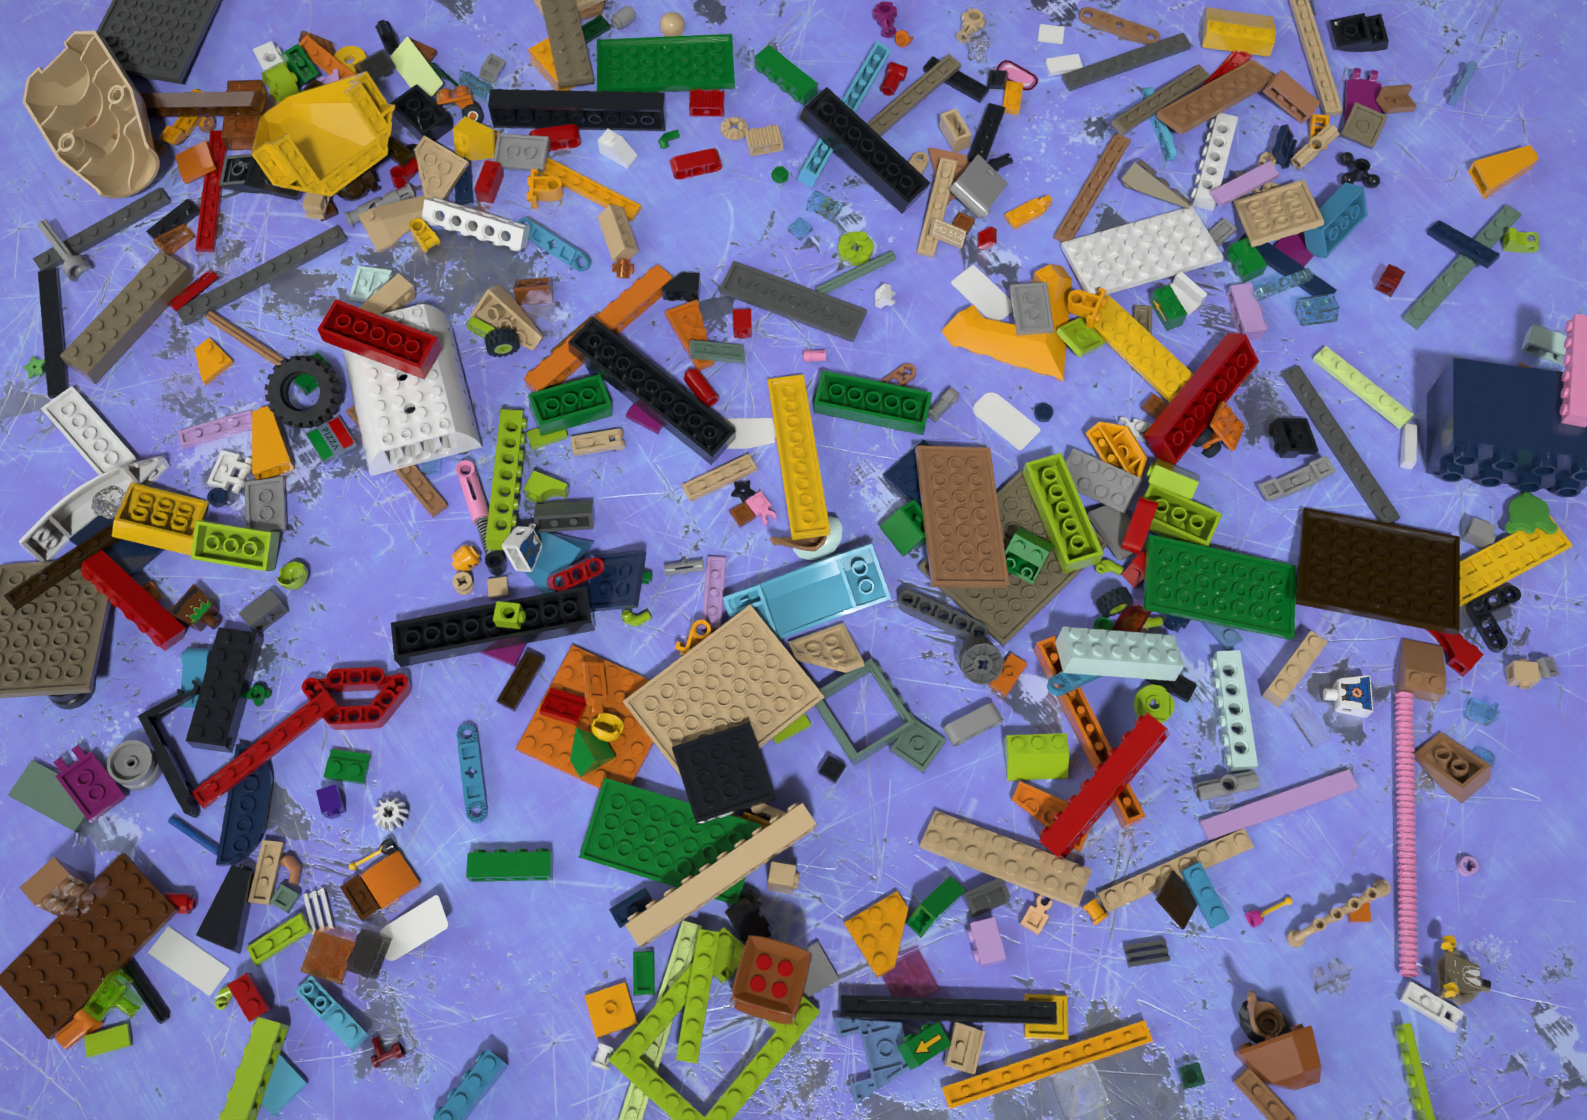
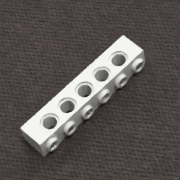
M1220 113L1215 119L1212 118L1209 126L1212 132H1208L1206 138L1208 146L1204 147L1202 153L1205 159H1201L1198 170H1201V174H1197L1195 180L1197 188L1193 189L1191 198L1194 199L1192 206L1210 211L1214 210L1216 202L1210 193L1221 186L1238 117Z
M433 196L424 200L422 219L427 221L429 225H440L448 231L456 230L464 236L473 235L478 240H489L497 246L505 245L513 251H520L527 247L531 226ZM441 211L444 213L445 219L441 216ZM457 216L460 217L461 223L458 222ZM474 221L477 223L478 228L474 226ZM490 226L493 227L494 234L490 231ZM507 231L510 233L511 239L507 237Z

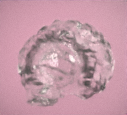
M115 485L100 490L92 499L91 509L94 510L95 515L106 519L115 518L126 491Z

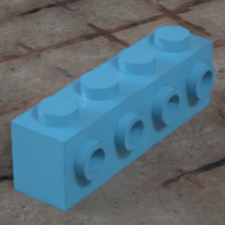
M489 1049L486 1052L482 1051L475 1060L477 1064L472 1070H467L462 1076L460 1086L457 1089L453 1088L448 1094L446 1104L443 1107L440 1106L432 1115L433 1120H467L508 1067V1064Z

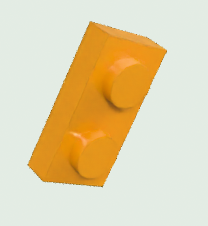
M1007 81L1003 100V107H1006L1005 113L1019 115L1024 83Z

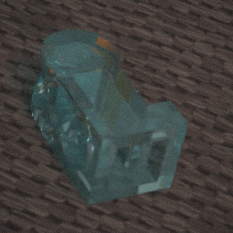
M815 190L807 201L806 211L810 213L815 212L826 220L834 222L842 211V207L832 198Z

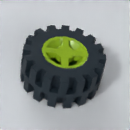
M494 329L493 332H488L484 338L487 353L490 356L493 355V357H506L509 354L512 355L513 352L516 353L517 349L520 348L517 332L514 329Z
M1122 586L1121 588L1118 587L1110 592H1106L1105 595L1100 596L1096 600L1095 604L1102 617L1109 618L1127 610L1134 603V600L1127 587Z

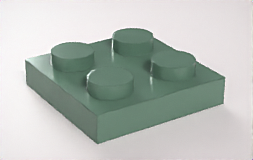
M916 720L914 721L915 729L898 737L890 748V752L924 774L946 743V739Z

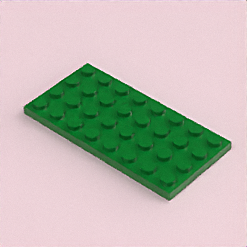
M732 34L597 39V91L666 92L735 88Z
M1151 534L1147 537L1143 610L1287 640L1294 638L1296 565Z
M604 778L579 858L679 888L682 886L681 881L690 875L697 876L700 873L699 869L708 863L713 865L718 861L717 857L723 852H732L736 849L734 845L742 839L748 841L753 837L752 833L762 827V825L731 815L696 825L690 803ZM746 877L715 899L733 905L737 903L741 897Z

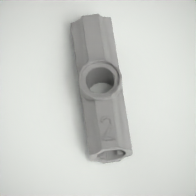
M1254 770L1235 775H1224L1222 778L1194 785L1196 797L1200 802L1218 797H1229L1232 794L1260 787L1258 775ZM1223 782L1230 784L1231 790L1224 788Z

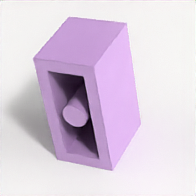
M995 917L970 923L966 933L969 942H973L975 949L972 951L974 962L978 963L980 968L1005 962L1007 958Z

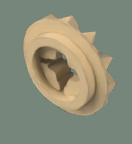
M731 115L730 118H725L724 122L721 123L720 130L725 138L739 140L745 137L748 124L739 115L737 117ZM731 125H733V126H736V125H737V129H735V128H732V129H731Z

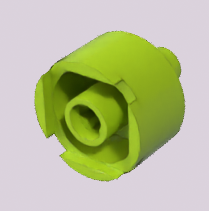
M284 61L261 72L265 86L268 85L270 89L268 92L277 103L287 96L301 92L296 84L298 82L294 72H289L288 66Z

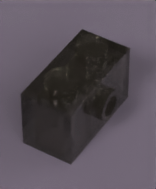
M385 48L376 51L353 65L357 74L367 71L374 83L379 81L378 78L384 75L386 77L392 74V69L396 68Z
M361 929V932L356 936V945L353 953L348 957L346 970L368 979H377L392 938L372 930Z

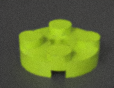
M850 232L840 237L838 254L841 260L849 262V265L860 266L869 261V258L873 255L874 244L866 232ZM854 246H858L859 251H855V249L851 248H853Z
M1159 685L1145 686L1136 694L1133 700V709L1137 719L1140 715L1145 716L1148 712L1161 724L1169 719L1175 707L1172 695H1169L1166 689ZM1154 700L1155 704L1159 705V707L1152 709L1149 704Z

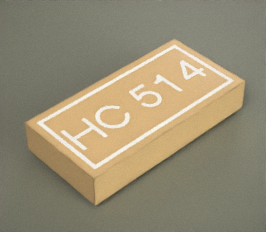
M935 218L932 221L929 236L961 249L967 231Z

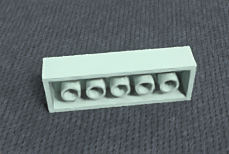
M1063 626L1055 641L1063 673L1175 681L1184 667L1174 635Z

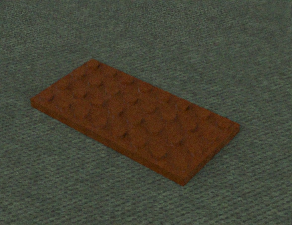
M121 853L0 974V986L46 1038L52 1040L55 1034L64 1028L74 1018V1015L84 1008L172 919L179 909L167 899L163 892L127 854Z

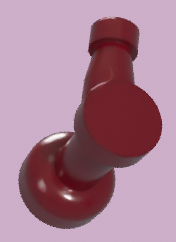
M380 1037L371 1039L375 1055L371 1056V1061L375 1068L380 1067V1064L394 1057L398 1060L406 1057L400 1041L393 1043L391 1050L384 1052L383 1046L380 1043Z

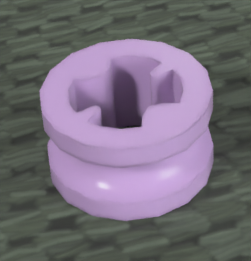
M1470 856L1463 857L1457 863L1458 872L1465 877L1472 876L1479 869L1476 859ZM1467 862L1470 863L1469 866H1472V869L1469 871L1466 870L1467 867H1464V864Z

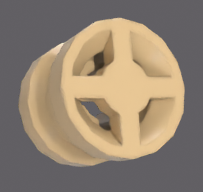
M459 572L453 577L452 583L458 594L468 595L474 590V582L468 573Z

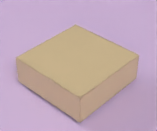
M507 577L487 579L489 599L509 597Z

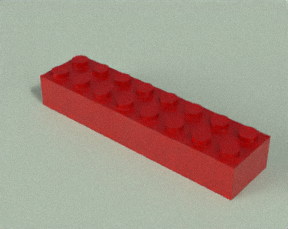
M1227 333L1144 433V437L1157 459L1176 465L1212 421L1219 403L1222 401L1226 403L1257 366L1259 360L1246 334Z
M1148 712L1145 716L1140 715L1134 723L1136 725L1131 732L1128 730L1122 736V743L1118 748L1113 747L1107 755L1109 757L1104 764L1101 762L1095 768V775L1091 779L1087 778L1080 786L1082 790L1077 796L1075 794L1072 795L1066 803L1068 805L1064 811L1060 810L1054 816L1053 820L1055 822L1050 828L1046 826L1039 836L1041 838L1039 841L1059 859H1065L1170 736L1168 728Z

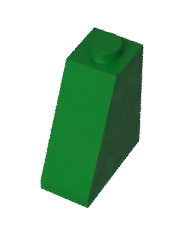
M949 876L920 903L906 924L922 938L965 892V889L958 881Z

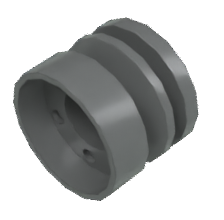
M979 636L970 637L958 647L956 653L957 664L965 677L971 682L980 685L989 684L1001 674L1003 657L988 639ZM979 660L984 662L982 666L979 664Z

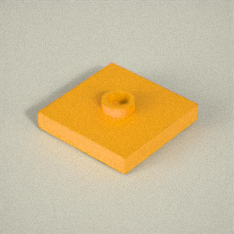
M625 982L584 996L596 1038L638 1025Z

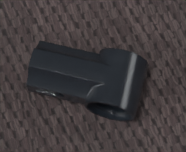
M378 21L375 26L385 52L392 55L399 47L396 35L389 21Z

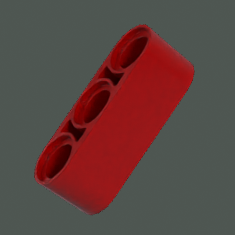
M574 124L535 129L529 133L530 136L549 137L548 152L576 148L581 145L579 127Z
M715 148L678 155L669 161L673 177L677 180L717 172L723 167L719 152Z
M1140 496L1121 549L1137 555L1140 554L1159 502Z
M599 558L581 560L550 574L546 581L547 586L551 590L556 591L568 589L601 574L604 570V563ZM592 561L596 565V568L593 572L590 569V563ZM574 569L578 571V577L576 579H574L572 576V572ZM556 577L561 579V584L558 587L555 585Z

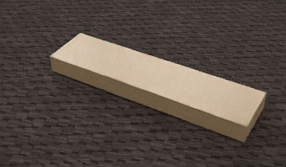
M748 453L681 486L691 503L758 471Z

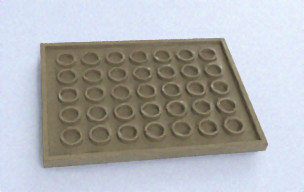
M1023 469L997 493L1005 551L1015 532L1020 527L1051 543L1023 476ZM1094 530L1103 551L1108 545L1102 536ZM1052 550L1033 585L1008 571V588H938L969 617L984 623L988 627V634L1004 647L1085 568L1063 574L1056 554ZM927 558L918 567V570L931 581Z
M54 561L0 565V698L92 693L111 602L104 594L99 593L90 581L83 578L81 568L16 611L3 595Z

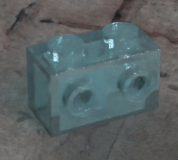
M1334 294L1297 298L1295 314L1300 326L1337 322L1339 305Z

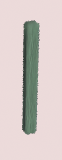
M889 251L816 286V291L827 294L895 261L896 256L893 251Z

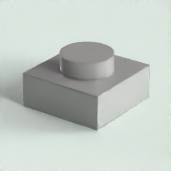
M1543 657L1536 660L1543 679L1554 678L1560 675L1553 657Z

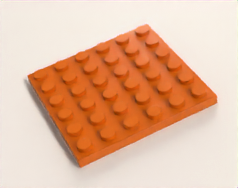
M572 645L519 741L516 750L598 789H601L604 778L632 786L654 742L622 701L650 680ZM603 662L607 700L606 705L603 707V713L618 716L623 720L624 728L617 740L607 742L616 758L580 778L570 761L576 727L593 734L591 725L594 718L597 719V717H591V706L586 705L585 712L578 726L540 715L539 710L549 693L550 687L585 698L582 663Z

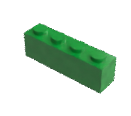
M770 45L766 46L755 56L756 70L764 74L770 82L778 85L783 92L788 93L794 101L805 106L818 94V83Z
M538 848L536 852H528L527 849H515V852H507L505 849H495L494 852L476 849L473 853H467L466 878L469 882L553 881L554 856L551 851L545 848Z

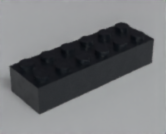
M218 627L185 740L193 748L233 753L248 699L246 695L251 688L264 642L257 632Z

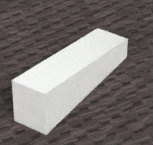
M1406 423L1403 426L1400 468L1411 470L1417 463V425Z

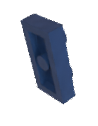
M643 888L610 908L609 911L618 927L622 928L629 922L628 918L636 912L643 913L646 911L645 906L653 900L647 889Z

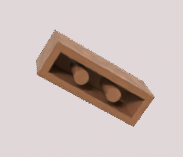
M1282 69L1270 79L1263 90L1267 96L1301 124L1313 115L1321 103Z

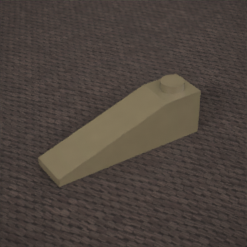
M1138 158L1122 177L1123 184L1129 189L1133 188L1136 191L1185 208H1189L1192 204L1177 189L1169 188L1170 184L1165 178H1158L1156 176L1157 171L1141 158Z

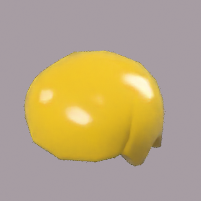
M600 713L597 719L594 718L591 725L593 735L599 740L606 742L617 740L624 728L623 720L610 713Z

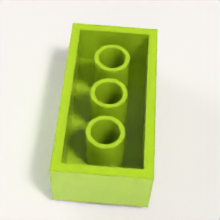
M1150 483L1144 497L1159 502L1149 531L1165 538L1208 547L1222 513Z
M198 520L195 523L191 559L254 570L273 571L276 565L280 532Z

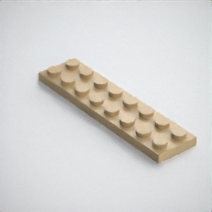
M936 810L920 843V848L1077 909L1092 872L1090 868L1063 858L1059 859L1053 854Z

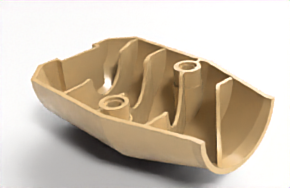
M75 31L63 42L66 48L45 69L38 67L27 78L22 102L57 160L94 188L99 196L110 199L128 197L147 187L156 177L160 165L159 157L155 152L146 105L105 39L96 31ZM94 116H97V119L91 126H85ZM114 133L117 135V140L111 138Z

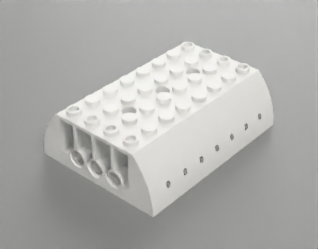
M420 304L380 314L382 317L438 337L442 350L425 380L342 349L370 476L482 448L451 323L441 310L431 305ZM401 375L408 376L404 381L398 380ZM409 407L416 408L413 413H406Z

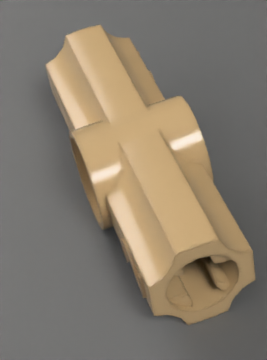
M1328 124L1290 159L1292 165L1296 169H1303L1339 136L1338 129L1334 125ZM1312 145H1316L1318 149H1314Z

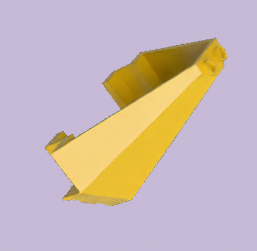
M367 71L287 96L260 116L251 154L273 185L331 197L388 155L389 147L387 145L391 135V119L395 105L387 104V101Z

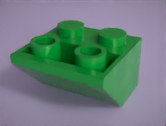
M915 499L899 508L880 526V529L902 557L926 543L923 512Z
M1020 527L1015 532L1005 551L1007 571L1033 585L1055 545Z

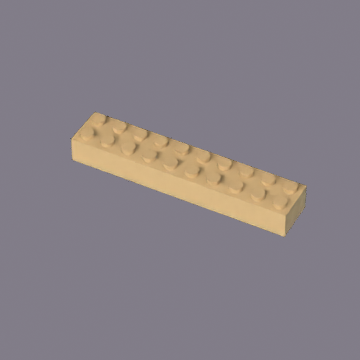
M793 804L787 809L788 813L783 817L777 815L769 821L771 825L765 829L760 827L752 833L753 837L748 841L742 839L734 845L736 849L732 852L725 851L717 857L718 861L713 865L708 863L699 869L700 873L697 876L690 875L681 881V887L678 889L673 887L663 894L664 898L662 900L655 899L645 906L646 911L643 913L636 912L628 918L629 922L625 926L637 945L645 947L818 828L804 804Z

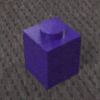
M336 784L316 790L320 811L325 818H338L342 813L346 812L342 791Z

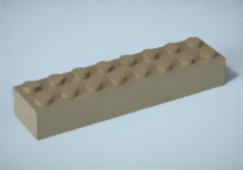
M159 251L66 348L60 357L68 367L96 385L169 307L167 305L168 302L194 280L188 268L162 251Z

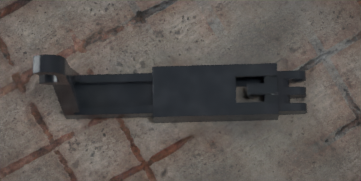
M192 680L194 685L192 691L184 694V691L177 689L178 695L143 712L138 718L155 750L152 753L177 802L185 814L197 818L200 813L195 805L198 801L191 793L194 791V788L175 751L169 748L156 723V720H162L199 694L201 686L198 682Z

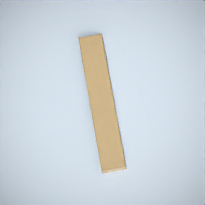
M940 157L917 255L935 257L938 239L930 237L929 233L933 219L944 220L951 192L948 188L953 183L958 163L956 160Z

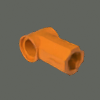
M91 1005L85 1006L74 1015V1020L55 1034V1039L64 1049L68 1050L85 1035H90L97 1031L103 1025V1021Z

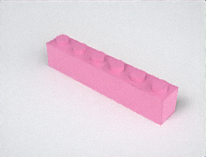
M1575 314L1565 325L1567 337L1564 341L1566 354L1563 357L1565 370L1562 374L1564 387L1561 391L1563 404L1560 407V415H1562L1561 423L1585 428L1587 426V316Z

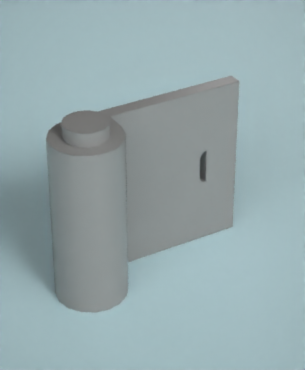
M978 154L948 189L979 219L980 217L985 218L991 212L989 208L1008 183Z

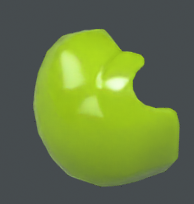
M293 561L287 563L283 568L279 569L280 575L276 577V580L285 589L298 590L307 581L308 569L300 562Z

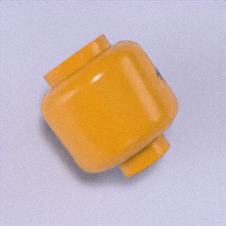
M464 544L452 553L453 562L451 564L458 572L461 570L468 573L480 564L481 554L472 544L470 546Z

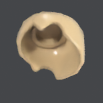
M673 11L662 15L660 19V32L665 37L681 36L684 33L685 20L680 13Z

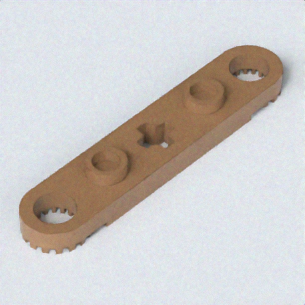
M1092 7L1082 8L1079 14V19L1082 23L1092 25L1094 28L1137 43L1149 45L1160 39V34L1155 29ZM1090 13L1092 17H1085L1084 14ZM1148 35H1149V36H1150V35H1151V36L1153 35V37H1154L1155 39H1154V40H1150V39H1148L1147 37H1148Z

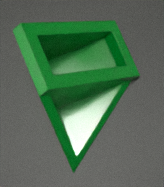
M576 727L570 761L581 778L616 757L606 741H601L593 734Z

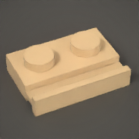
M954 1022L949 1040L952 1045L947 1048L943 1065L975 1075L985 1031Z

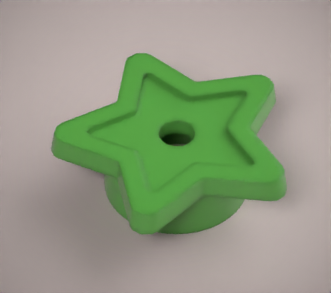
M34 356L31 357L30 362L23 366V369L28 371L29 379L44 374L46 360H37Z

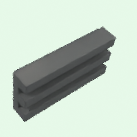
M1166 939L1125 945L1123 948L1128 968L1170 961ZM1161 945V949L1136 953L1129 952V950ZM1163 953L1164 956L1160 958H1153L1141 961H1131V958Z

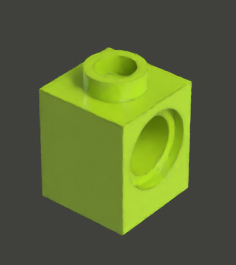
M497 601L493 617L496 626L521 629V623H524L526 618V612L521 604ZM509 613H515L512 618H506Z

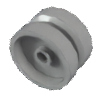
M129 740L118 744L111 751L107 759L109 775L126 789L132 791H142L151 787L159 779L162 771L152 753L154 751L145 743L137 740Z

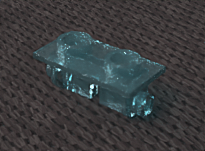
M460 70L459 85L470 87L471 93L486 101L490 89H494L492 84L484 80L480 81V78L473 75L470 71L464 72Z

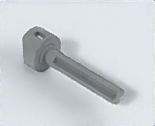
M46 219L38 222L37 226L64 260L62 265L63 272L70 281L76 282L82 273L91 269V266L82 255L74 256Z

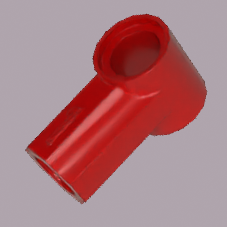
M891 61L880 89L884 95L890 97L895 94L900 82L905 80L908 67Z
M416 156L403 168L401 166L391 168L390 176L396 189L405 187V184L409 183L408 180L419 171Z

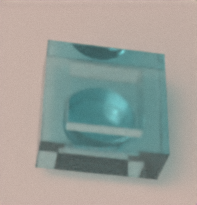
M801 216L788 226V232L799 241H802L813 231V226Z

